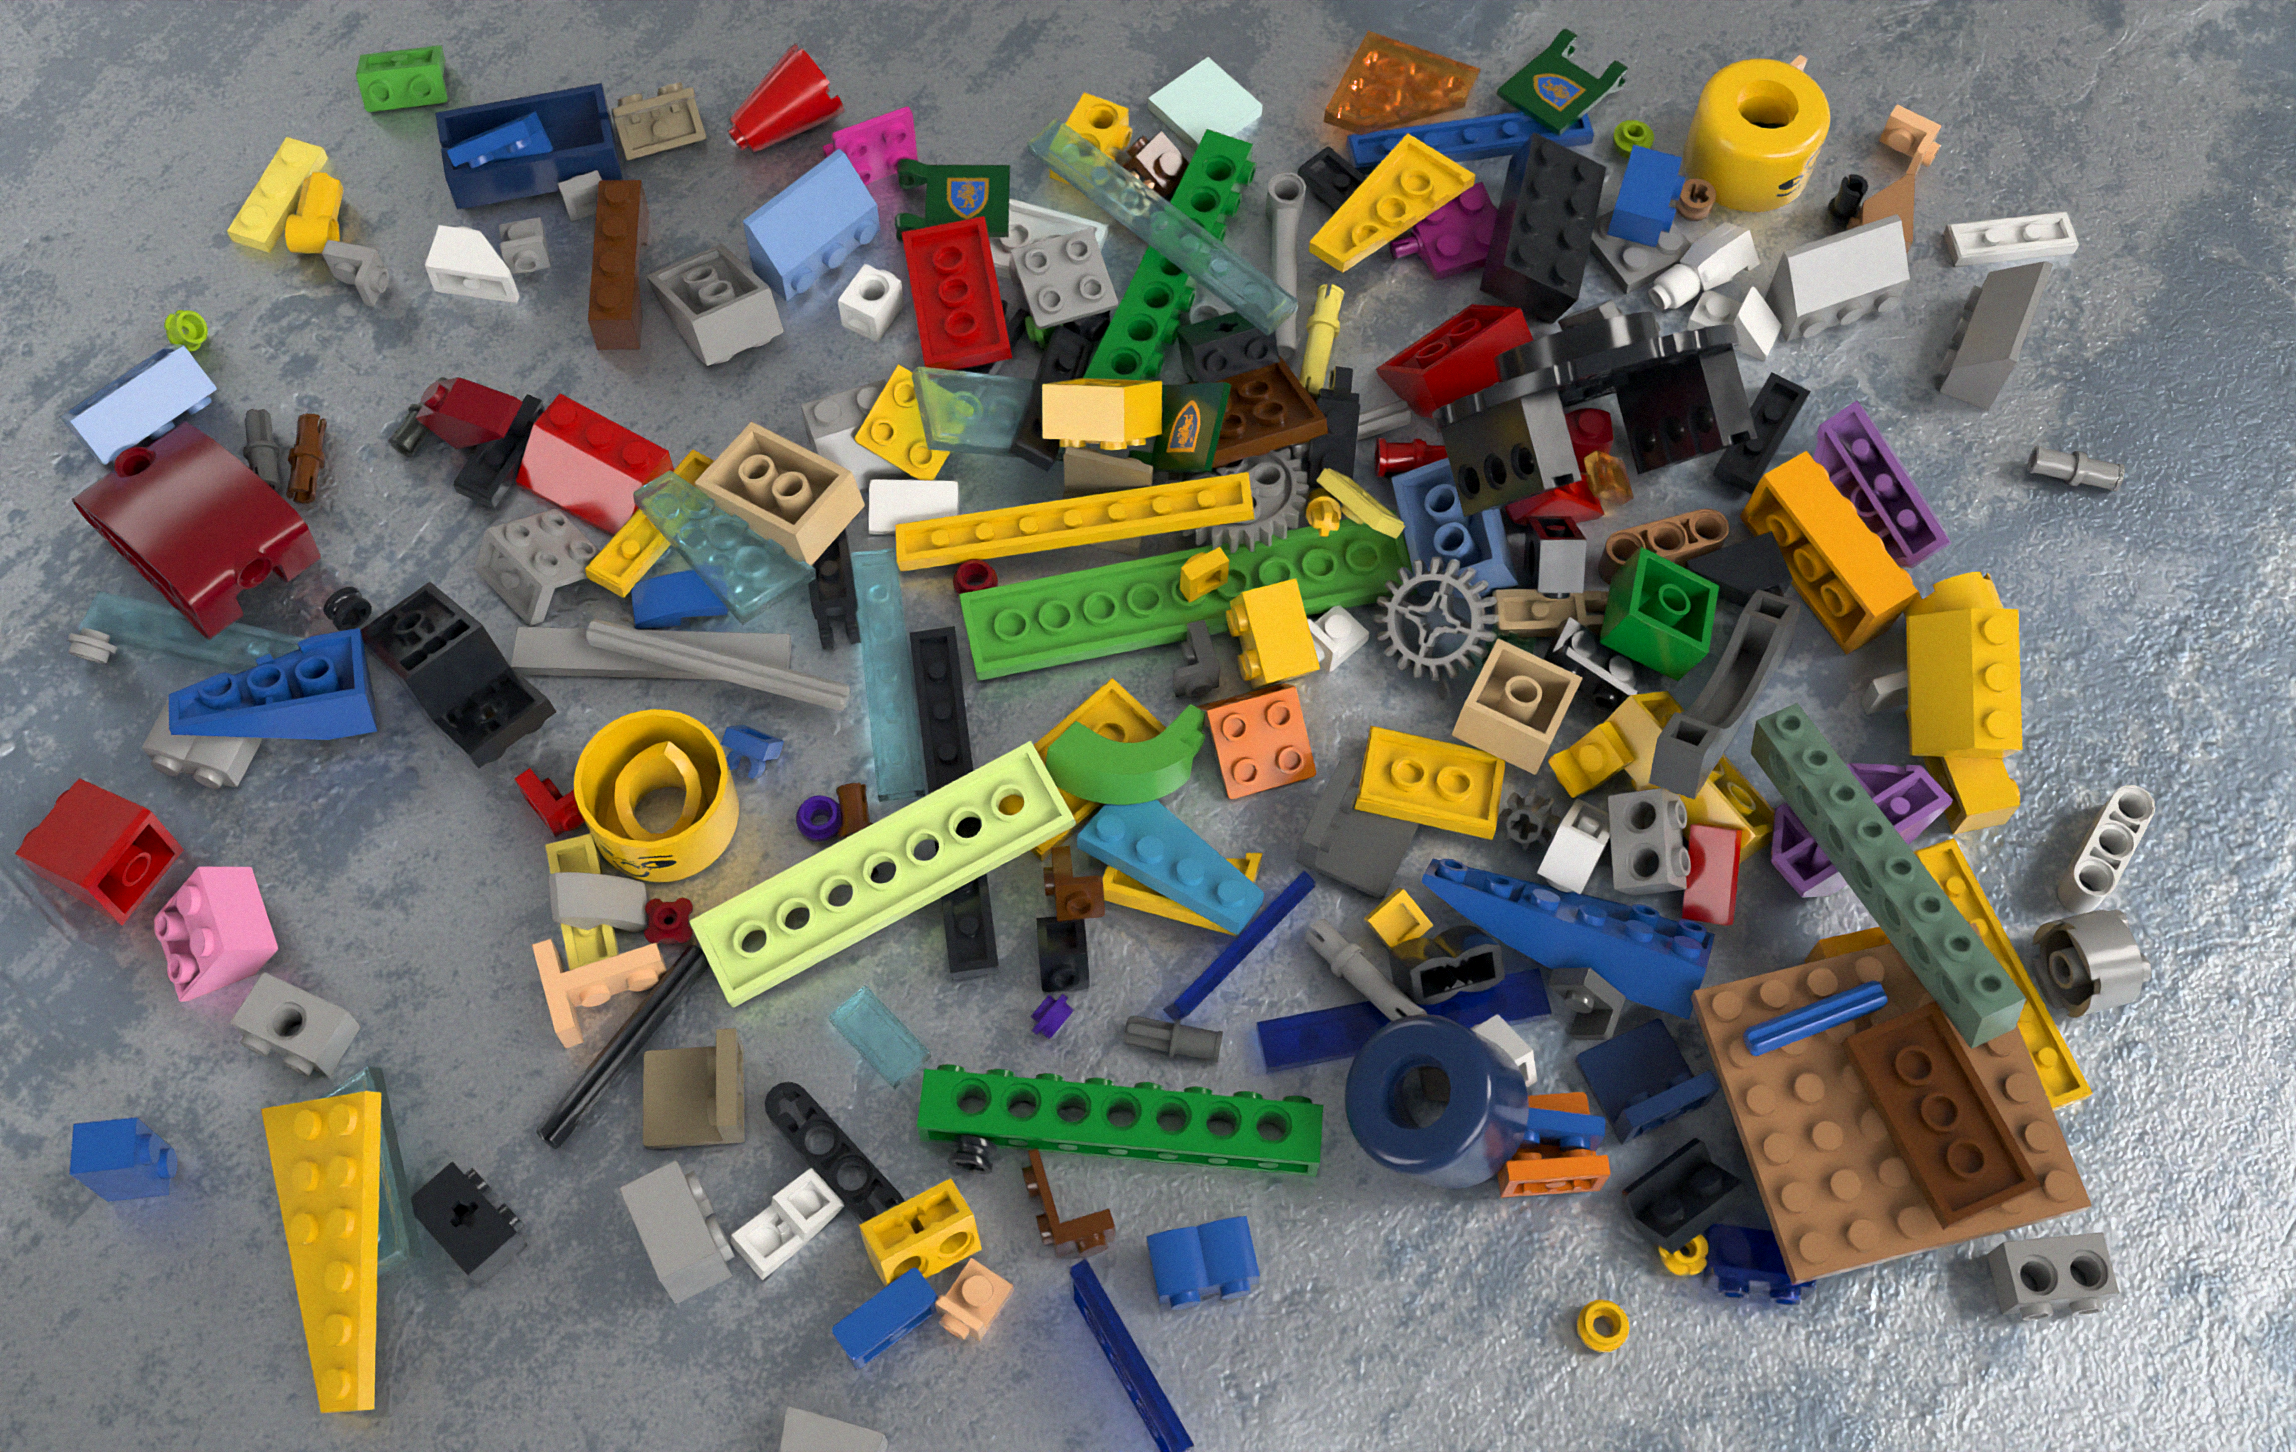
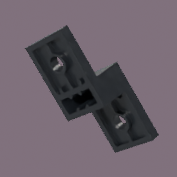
M431 582L422 586L360 630L364 648L398 679L423 717L478 769L486 763L499 759L508 747L526 734H531L540 729L545 720L557 712L544 694L509 666L484 626Z

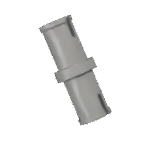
M2035 446L2028 460L2029 473H2038L2064 479L2065 483L2071 486H2078L2080 483L2106 488L2110 491H2118L2125 474L2123 464H2114L2088 458L2087 453L2074 451L2072 454L2046 449L2042 446Z

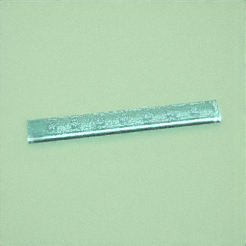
M1057 117L1027 142L1029 153L1269 336L1298 310V300Z

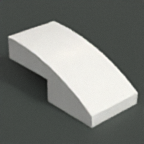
M811 1167L772 1197L771 1206L733 1233L730 1244L763 1280L820 1232L843 1209L844 1202Z

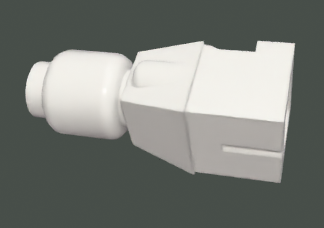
M1724 222L1699 240L1696 239L1681 259V264L1674 265L1655 279L1654 287L1649 289V297L1654 306L1661 311L1666 308L1677 309L1693 299L1699 293V289L1706 291L1731 281L1734 275L1742 269L1750 271L1760 265L1750 230Z

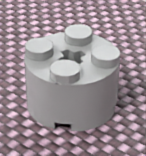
M2099 909L2041 925L2034 934L2032 946L2040 944V958L2032 960L2038 985L2048 1002L2055 1009H2067L2070 1012L2067 1015L2069 1017L2077 1018L2131 1003L2139 995L2142 983L2149 981L2151 978L2150 962L2145 955L2140 953L2137 943L2129 930L2128 919L2120 910L2107 911Z

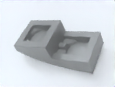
M561 872L548 876L553 921L584 930H590L600 924H605L638 933L649 927V916L645 912L647 896L644 882L593 873Z

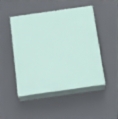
M1209 57L1148 98V109L1194 151H1196L1206 129L1232 137L1262 115V104Z

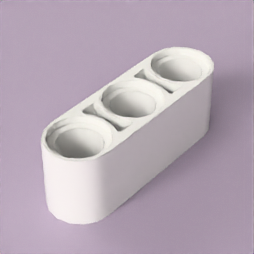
M2136 785L2120 787L2097 812L2057 889L2059 900L2069 911L2077 914L2094 911L2116 887L2155 812L2154 799L2144 788ZM2120 809L2126 811L2131 818L2125 816ZM2100 844L2109 848L2112 854L2103 850ZM2080 880L2085 881L2089 885H2091L2094 891L2085 888Z

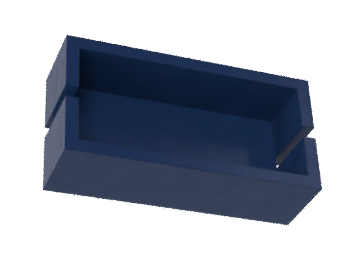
M602 83L435 113L439 141L442 147L441 154L445 179L457 210L559 191L558 183L598 170L602 181L623 179L611 115ZM535 111L553 147L552 152L482 164L471 168L468 162L454 167L446 151L460 141Z

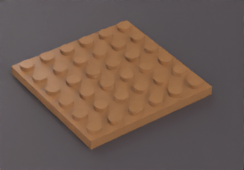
M1976 923L1969 924L1982 940ZM1892 943L1695 990L1692 993L1691 1001L1792 1285L2086 1211L2092 1206L2018 1025L2016 1024L2015 1029L1971 1049L1942 1011L2041 1186L2032 1193L1943 1230L1841 1045L1845 1038L1935 1001ZM1870 981H1878L1887 995L1888 1002L1880 1010L1759 1056L1751 1055L1743 1040V1033L1748 1027Z

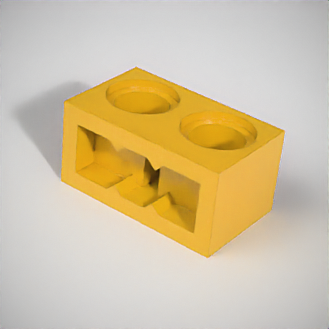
M1084 92L1049 150V178L1095 194L1102 180L1108 181L1118 152L1120 150L1125 151L1130 143L1133 130L1129 127V108Z
M951 1178L859 1225L869 1261L885 1288L911 1268H917L926 1279L982 1249L974 1214Z

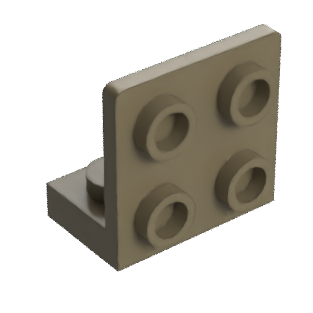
M1068 446L1065 449L1063 455L1064 494L1062 500L1153 486V467L1137 459L1112 457L1100 454L1091 448L1078 449ZM1144 536L1086 545L1138 557Z
M736 1028L716 1029V1046L651 1050L644 1053L643 1145L646 1149L745 1142L744 1046Z

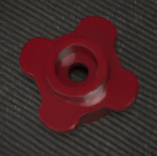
M685 897L678 898L674 902H663L658 898L650 900L645 906V912L649 916V927L644 931L646 940L651 944H659L661 942L667 945L688 942L693 935L689 922V915L694 909L692 902ZM671 917L673 922L669 925L665 924V919Z

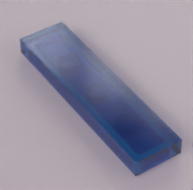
M1304 870L1292 878L1241 932L1166 1005L1163 1011L1174 1022L1176 1019L1182 1020L1187 1017L1315 887L1314 884L1316 882Z

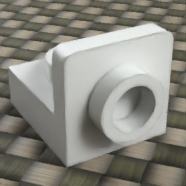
M1340 605L1331 608L1315 623L1309 618L1307 619L1318 662L1329 673L1368 641L1370 632Z

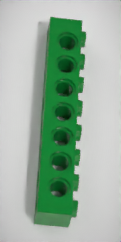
M1206 129L1083 378L1150 380L1151 377L1158 378L1165 360L1163 352L1166 345H1174L1177 339L1176 329L1181 326L1180 316L1182 312L1189 313L1191 306H1193L1196 297V288L1194 287L1198 279L1202 281L1206 279L1212 262L1210 254L1213 248L1220 249L1227 231L1225 223L1228 217L1234 218L1239 210L1242 200L1240 192L1243 186L1249 187L1253 181L1257 163L1252 162V143Z
M943 1064L937 1066V1070L924 1069L917 1130L920 1141L953 1144L955 1136L969 1135L994 1143L997 1148L1029 1151L1038 1148L1039 1152L1316 1177L1321 1155L1323 1104H1312L1310 1098L1295 1095L1286 1096L1282 1101L1263 1099L1261 1094L1251 1091H1238L1233 1096L1213 1095L1212 1090L1204 1087H1187L1183 1092L1164 1090L1162 1085L1151 1082H1139L1134 1087L1114 1086L1113 1081L1105 1078H1088L1085 1080V1083L1065 1081L1063 1076L1052 1073L1037 1074L1035 1078L1016 1077L1014 1072L1005 1069H989L986 1071V1074L968 1073L964 1067ZM971 1096L980 1097L986 1102L984 1107L975 1113L964 1112L959 1106L964 1099ZM1018 1101H1028L1035 1106L1033 1113L1023 1118L1015 1117L1009 1112V1108ZM1068 1105L1078 1106L1085 1112L1084 1116L1076 1122L1064 1121L1058 1116V1113ZM1116 1110H1126L1135 1119L1131 1124L1119 1127L1113 1125L1108 1120V1116ZM1166 1114H1174L1183 1120L1184 1125L1179 1130L1166 1131L1159 1126L1157 1121ZM1221 1118L1229 1121L1234 1130L1228 1135L1218 1136L1208 1129L1207 1124L1214 1119ZM1264 1123H1273L1281 1128L1284 1135L1277 1140H1267L1258 1133L1257 1128Z

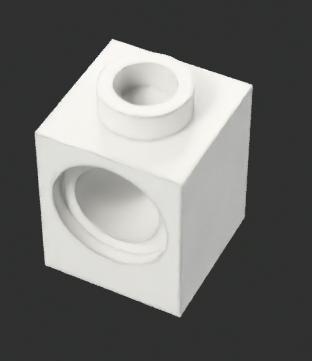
M864 264L838 299L842 326L879 342L904 307L901 280L897 279L895 275L887 270H877Z

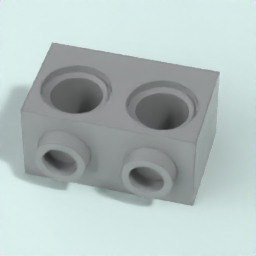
M1663 788L1608 796L1614 890L1636 896L1687 889L1686 876L1690 873L1691 863L1688 851L1683 844L1682 828H1685L1687 824V812L1684 803L1680 800V796ZM1655 808V821L1646 829L1644 825L1645 816L1651 809ZM1658 855L1659 867L1653 875L1649 876L1647 870L1648 863L1652 857Z
M2103 1232L2003 1242L1987 1254L2002 1315L2021 1313L2022 1320L2030 1321L2051 1317L2054 1315L2053 1310L2071 1308L2072 1315H2088L2103 1311V1303L2119 1294ZM2070 1266L2076 1267L2083 1272L2086 1277L2087 1286H2082L2073 1279ZM2020 1271L2029 1273L2035 1279L2037 1292L2028 1289L2023 1284Z

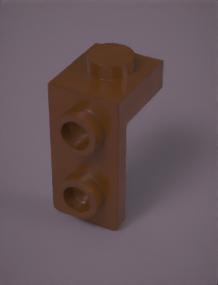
M1038 1148L1029 1150L1030 1166L1021 1169L1029 1197L1039 1195L1044 1213L1037 1215L1036 1221L1043 1245L1053 1243L1057 1258L1076 1252L1079 1253L1080 1257H1088L1105 1251L1109 1247L1108 1243L1115 1241V1225L1110 1208L1060 1223Z

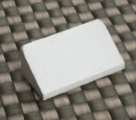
M870 480L869 534L896 535V524L959 515L960 495L958 482Z

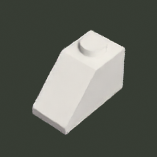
M438 226L425 264L435 292L513 303L518 302L519 294L511 271L481 231L465 226Z
M1577 798L1560 824L1537 873L1546 877V881L1560 891H1574L1581 894L1610 839L1609 813Z

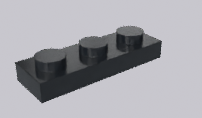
M1771 372L1750 408L1757 438L1726 448L1715 467L1713 476L1752 495L1811 391Z

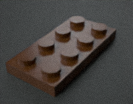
M1936 1001L1849 1036L1841 1043L1943 1230L2032 1193L2041 1186Z

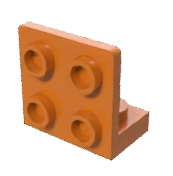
M1280 683L1196 706L1206 713L1204 725L1209 727L1228 798L1236 799L1312 778L1316 775V768L1296 686Z
M1584 1092L1528 1095L1530 1108L1590 1115L1587 1095ZM1543 1144L1534 1149L1518 1148L1510 1161H1507L1505 1166L1497 1172L1501 1198L1600 1191L1611 1175L1608 1155H1596V1151L1588 1149H1577L1563 1153L1559 1150V1146Z

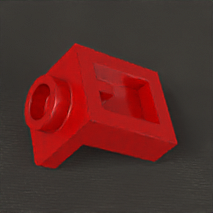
M531 768L514 778L524 799L555 838L565 831H572L585 822L578 808L574 789L565 796H562L548 777L540 781Z

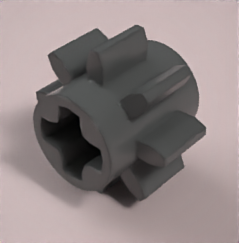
M1533 787L1527 796L1523 798L1513 792L1507 800L1510 808L1503 809L1498 816L1499 821L1507 823L1508 832L1504 838L1506 840L1513 838L1515 841L1522 843L1523 850H1527L1531 842H1534L1536 839L1545 846L1552 837L1549 829H1555L1561 821V817L1552 815L1551 805L1554 802L1553 797L1545 799L1537 795L1536 789Z

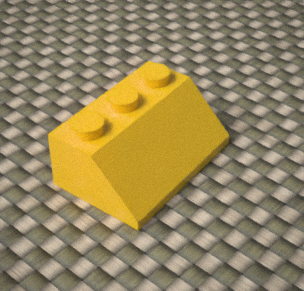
M1965 608L1907 617L1909 756L2005 758L2023 750L2019 610Z

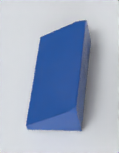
M911 1268L835 1324L832 1328L833 1335L854 1368L860 1370L937 1312L935 1302L938 1296L917 1268Z

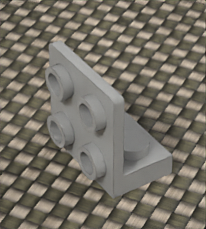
M1092 227L1010 250L1009 273L1013 285L1021 284L1035 327L1038 330L1117 308L1118 299Z
M552 509L486 529L474 570L529 626L544 621L555 588L587 578L585 568L598 555L600 550L561 511Z

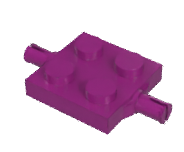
M1483 181L1475 183L1472 187L1412 226L1411 237L1390 242L1389 248L1390 253L1393 254V259L1396 260L1400 257L1417 253L1427 264L1434 281L1484 267L1498 208L1492 203Z

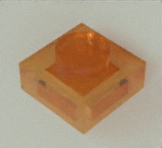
M1595 451L1583 458L1588 474L1586 479L1587 485L1594 497L1619 506L1634 498L1623 460L1600 451Z

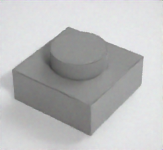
M598 170L558 183L564 207L571 222L596 214L599 181H602Z

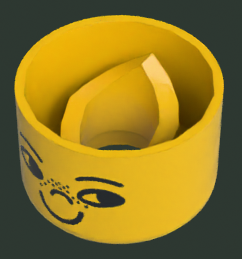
M1752 58L1737 61L1721 68L1708 80L1701 92L1684 144L1683 162L1689 178L1703 179L1709 182L1716 191L1715 202L1730 209L1743 212H1764L1789 204L1805 189L1829 130L1830 109L1823 91L1805 72L1778 60ZM1758 121L1767 124L1776 123L1781 127L1776 129L1760 128L1751 123Z
M664 709L633 712L612 721L597 732L586 745L578 760L574 775V793L578 808L600 853L620 872L647 882L682 880L709 867L722 855L730 844L739 817L737 791L719 741L698 720L680 712ZM665 787L685 790L686 799L681 816L671 829L664 833H650L639 825L635 819L634 810L644 796L653 790Z

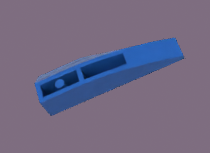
M1433 858L1424 872L1421 882L1460 914L1526 956L1550 969L1591 968L1621 992L1626 999L1687 1020L1690 1019L1694 1007L1690 997L1695 990L1700 989L1715 934L1707 932L1703 925L1686 919L1677 922L1662 917L1657 910L1646 905L1634 904L1629 906L1572 891L1564 892L1551 886L1467 867L1462 862L1454 859L1444 858L1438 860Z

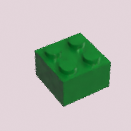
M1640 547L1612 575L1599 643L1679 681L1709 653L1719 586Z

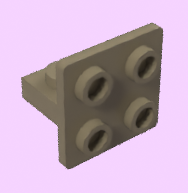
M682 82L658 88L657 97L643 100L642 94L638 93L617 100L618 107L612 109V118L627 161L707 139L695 102L693 87L684 89Z

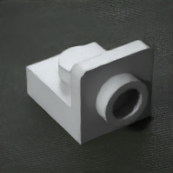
M541 217L499 225L502 241L500 249L504 262L511 271V274L530 273L537 269L551 267Z
M327 240L322 255L333 277L347 284H355L364 304L375 306L379 294L386 290L389 280L388 270L385 268L377 249Z

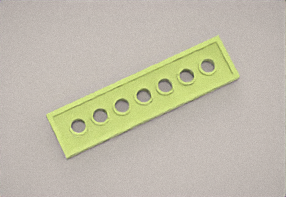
M1029 741L689 922L728 1003L734 1008L1076 826V822L1035 747ZM1018 795L1024 799V806L1020 812L1015 815H1004L999 812V804L1006 796ZM968 817L979 819L982 822L979 833L974 837L963 838L956 834L957 826L963 819ZM934 840L939 843V850L935 857L927 861H921L914 857L915 847L921 841ZM890 862L896 866L895 876L889 882L879 884L871 880L872 871L878 864ZM836 886H851L853 888V896L847 904L840 907L829 904V894ZM799 907L810 911L809 921L804 927L796 930L786 927L785 921L790 911ZM755 930H761L766 933V943L762 949L753 953L743 951L742 943L748 933Z

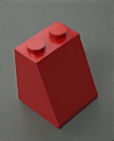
M79 778L69 790H66L58 797L54 808L38 827L33 828L27 833L15 855L37 875L123 926L182 854L184 849L152 811Z

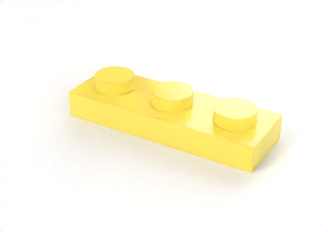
M285 138L228 228L227 232L233 242L268 253L271 252L285 229L288 216L290 214L293 215L298 208L304 179L309 178L312 172H320L328 160L324 148L293 138Z
M591 833L545 845L551 874L561 872L603 874L598 849ZM561 923L570 970L619 955L614 927L600 924L590 930H584Z

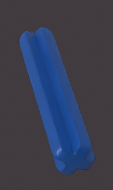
M1870 981L1748 1027L1743 1033V1040L1750 1054L1759 1056L1880 1010L1888 1002L1887 995L1878 981Z

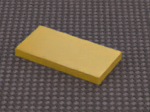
M1111 678L1033 746L1046 767L1048 747L1075 721L1109 740L1122 743H1138L1150 740L1161 734L1166 727L1119 683ZM1057 787L1075 819L1076 826L1032 848L1030 851L1039 860H1045L1051 854V847L1061 846L1095 816L1105 804L1082 799ZM1018 795L1006 796L1001 800L998 810L1004 815H1015L1023 808L1024 799Z

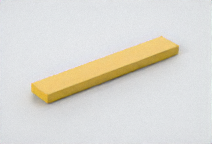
M1952 838L1914 851V854L1969 924L1976 923L1986 947L2026 997L2017 1025L2052 1110L2055 1111L2089 1098L2093 1093L1956 840Z

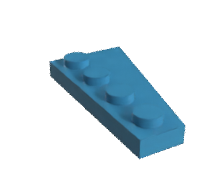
M1157 800L1131 805L1105 804L1077 835L1078 849L1235 935L1241 932L1263 905L1264 892Z

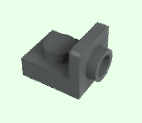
M1205 619L1188 623L1187 641L1181 643V652L1186 667L1173 671V691L1175 697L1185 695L1200 697L1219 687L1220 666Z
M1591 968L1553 969L1547 986L1564 998L1563 1002L1567 1007L1577 1011L1570 1035L1577 1040H1609L1617 1025L1626 997Z

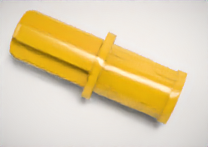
M1325 488L1313 490L1308 496L1310 502L1307 503L1306 518L1313 528L1318 529L1319 536L1328 537L1330 530L1338 531L1340 527L1341 507L1335 500V497Z

